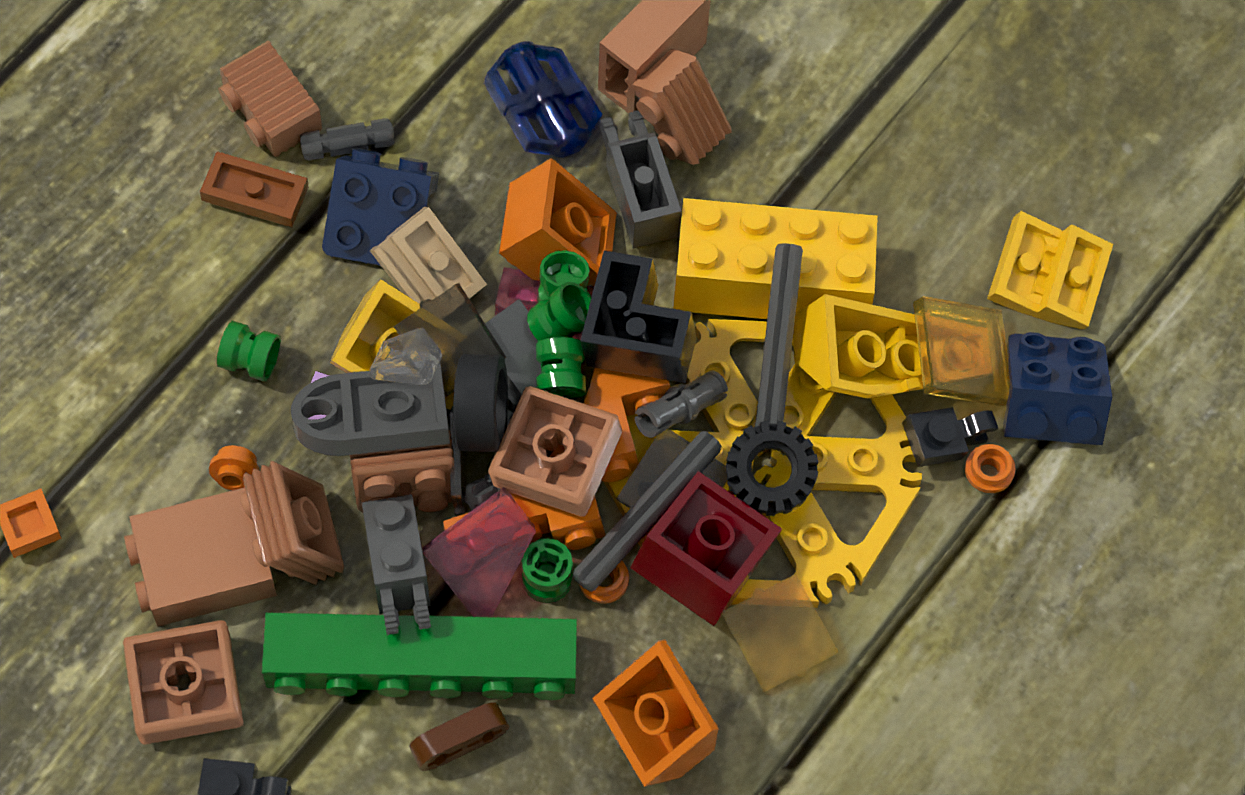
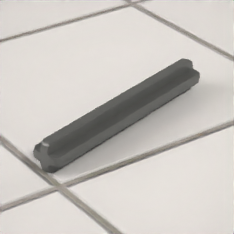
M780 243L775 248L755 426H758L763 421H769V424H777L778 421H784L803 254L802 247L796 244Z
M706 431L700 432L576 567L573 577L578 584L592 592L604 581L664 515L698 471L702 473L720 453L722 446L716 438Z

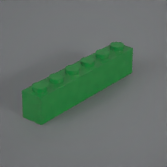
M265 614L262 675L266 688H274V691L279 694L299 695L303 694L305 689H326V692L331 695L351 696L355 695L357 690H378V693L383 696L403 697L407 696L409 691H430V694L434 697L455 698L460 696L461 692H482V696L486 698L507 699L512 697L513 693H534V697L541 700H559L564 698L565 694H575L577 619L429 616L431 628L419 630L414 616L398 615L400 622L398 633L387 635L384 615Z

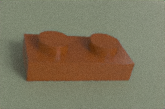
M217 151L201 187L200 196L204 202L293 227L309 185L308 178Z

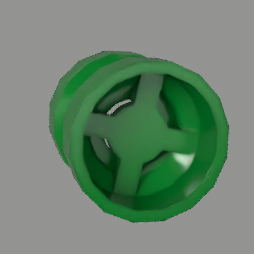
M567 250L548 254L540 265L538 302L544 299L550 300L552 292L566 282H574L587 291L586 287L589 281L590 270L584 257Z
M574 282L563 283L552 292L550 300L544 299L529 310L527 322L530 331L538 341L548 338H573L574 332L580 333L583 331L592 297L582 286Z
M231 321L221 338L217 353V367L233 372L237 369L244 370L246 368L250 377L266 382L270 378L279 356L281 336L268 331H263L256 335L255 332L250 330L248 325Z
M563 337L548 338L537 342L536 360L541 364V373L536 377V388L568 399H576L586 395V377L581 373V364L585 361V356L580 340Z
M546 538L535 541L525 550L522 558L523 588L528 596L537 602H557L569 592L573 578V560L566 545L558 540Z

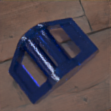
M530 41L519 42L507 48L487 72L484 85L502 117L523 110L533 113L545 109L557 99L577 93L581 83L561 48L537 45ZM539 60L548 61L558 81L548 78ZM500 70L508 72L519 94L511 95L499 74Z
M582 81L565 88L552 86L543 89L530 100L508 107L505 118L525 152L564 158L578 152L586 145L591 135L599 126L603 114ZM574 103L588 125L587 129L580 128L569 110L568 104ZM529 118L538 121L549 140L538 138L528 121Z

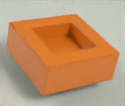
M41 488L0 504V526L14 558L62 539Z

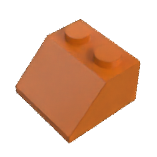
M550 158L509 183L499 254L532 280L540 281V265L548 254L564 250L575 252L584 257L589 265L590 272L587 285L595 286L603 251L612 252L617 212L554 159Z
M666 640L658 641L592 698L644 787L681 778L715 750L719 729Z

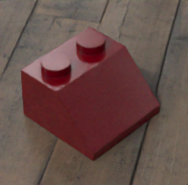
M698 471L646 536L630 568L712 626H715L747 583L780 534L782 528Z

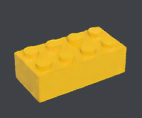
M683 198L673 309L692 313L767 319L775 248L780 243L796 244L803 249L796 313L824 294L872 305L875 294L878 216Z

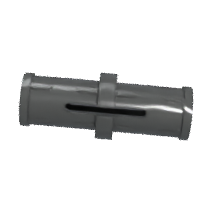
M708 371L685 385L675 384L668 389L664 396L636 410L635 414L639 415L635 417L636 425L644 436L653 438L675 424H688L698 417L701 410L721 402L727 397V394H725L728 391L727 384L724 378L715 371Z

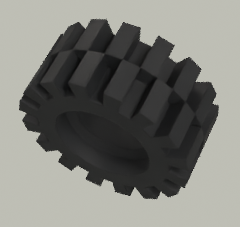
M763 421L758 426L752 427L751 425L744 430L740 437L737 436L728 453L726 475L730 491H733L738 499L757 512L766 513V516H775L777 513H783L784 515L791 512L795 507L800 506L806 501L817 480L818 457L817 454H814L812 442L809 438L805 439L801 435L802 431L797 427L792 429L786 426V422L778 421L777 424H769V421ZM765 450H778L785 454L791 463V476L785 484L779 487H765L757 482L753 476L752 462L759 453Z

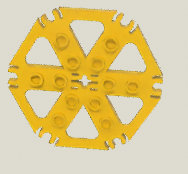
M708 319L707 327L701 322L695 324V333L699 342L694 346L686 384L696 380L708 371L718 372L727 384L728 391L725 392L727 397L723 401L702 410L714 431L708 433L716 438L722 446L720 453L705 468L702 474L735 496L727 484L726 462L728 453L737 436L740 437L744 430L751 425L755 427L758 401L733 361L730 349L734 344L741 341L765 342L767 321ZM709 330L713 333L714 337L710 338ZM796 363L794 364L788 377L783 422H786V426L792 429L794 427L802 431L801 435L805 439L809 438L813 444L812 449L818 457V475L812 490L883 493L886 499V506L865 539L857 545H847L838 538L812 492L804 503L795 507L789 513L784 515L783 513H777L775 516H766V513H762L763 516L782 528L777 540L795 569V574L783 581L749 579L732 604L818 608L820 601L825 605L831 603L833 595L827 586L829 581H840L849 594L854 591L856 585L853 572L858 578L860 586L862 585L921 489L918 486H920L922 480V473L908 472L902 465L905 462L915 463L916 461L902 425L906 416L892 394L870 398L886 425V431L881 437L865 439L810 436L838 392L825 390ZM639 415L626 416L640 470L631 472L628 477L620 481L604 482L622 516L640 499L637 493L639 484L654 483L700 431L665 430L657 436L649 438L644 436L636 425L635 417ZM772 450L770 464L774 467L771 468L764 465L760 471L757 470L754 474L757 482L763 485L767 481L765 487L769 488L785 484L792 472L788 457L786 455L783 456V453L778 450ZM653 527L638 542L640 547L642 546L646 536L653 529ZM811 588H816V595L819 600L814 596Z

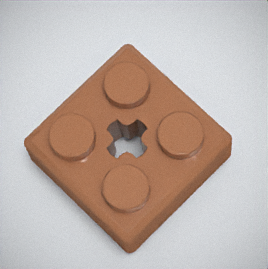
M527 386L501 440L499 450L496 452L488 469L493 486L578 516H585L622 434L619 417L616 414ZM559 445L564 446L565 452L556 457H548L547 450L556 451Z
M449 430L450 444L350 455L357 509L363 513L362 502L411 494L414 507H418L419 510L424 512L440 511L445 509L448 503L454 502L457 498L451 431Z
M274 461L270 462L269 467L262 465L260 471L253 469L252 475L245 472L243 482L246 491L241 494V503L245 513L254 522L257 538L253 539L252 547L259 563L264 567L270 566L283 571L289 577L295 576L315 585L318 579L325 581L327 575L334 577L335 571L343 573L344 563L323 484Z
M224 620L130 636L123 640L135 732L141 744L146 745L239 728L243 725L231 638L227 623ZM188 674L190 680L194 682L189 684V689L179 691L177 686H174L179 683V675Z

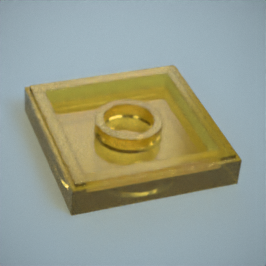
M922 296L914 301L913 308L924 394L997 406L1007 405L1010 377L1002 310Z

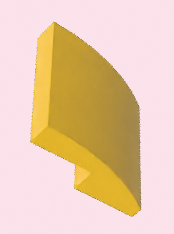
M1020 211L1012 219L987 299L1019 313L1051 323L1086 329L1090 324L1113 244L1071 224L1065 230H1061Z

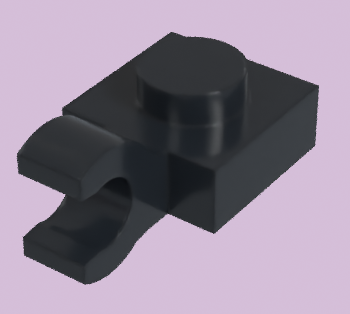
M953 407L909 414L902 422L918 467L962 460L969 452L967 445L985 443L989 440L986 432L998 430L992 410L980 411L964 419L957 420Z
M204 758L197 795H291L292 787L288 786V779L261 777L257 779L258 768L255 763Z

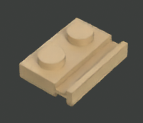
M423 207L388 235L383 242L370 250L403 294L442 319L448 314L453 313L487 285L429 207Z

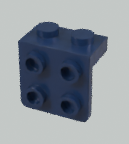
M353 149L352 156L346 155L337 158L322 243L324 253L332 257L380 265L370 250L383 242L388 235L423 207H428L429 195L437 191L440 172L427 170L428 162L417 159L400 158L399 165L380 162L381 153L361 149Z
M1035 332L1011 334L1007 342L1010 389L1003 422L1004 437L1103 446L1112 402L1105 345L1087 337H1075L1072 339L1047 337Z

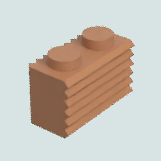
M270 41L263 43L220 68L223 85L218 88L219 93L231 112L240 110L247 121L244 122V127L250 139L257 147L265 144L274 157H279L282 152H287L290 147H295L300 142V135L302 133L316 130L321 131V116L317 104L308 95L297 77L293 75L286 62L278 55Z
M671 48L631 86L636 91L635 95L639 98V101L636 103L638 111L654 127V131L658 134L657 138L662 153L671 160L679 159L692 165L698 164L699 159L706 157V153L712 151L713 146L719 145V141L725 139L726 134L732 133V128L696 56Z

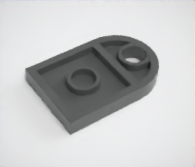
M440 363L326 376L305 386L296 395L291 406L293 430L298 441L309 450L324 455L347 456L450 444ZM315 415H326V417L321 419H308Z

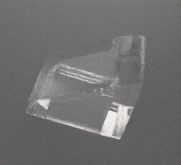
M423 327L416 328L383 341L368 374L375 380L427 385L434 376L442 358V353Z

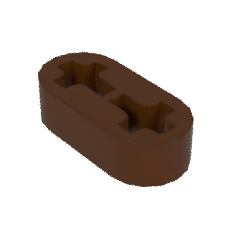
M491 702L426 731L410 743L409 748L420 770L429 771L491 743L505 734L510 726L498 703Z

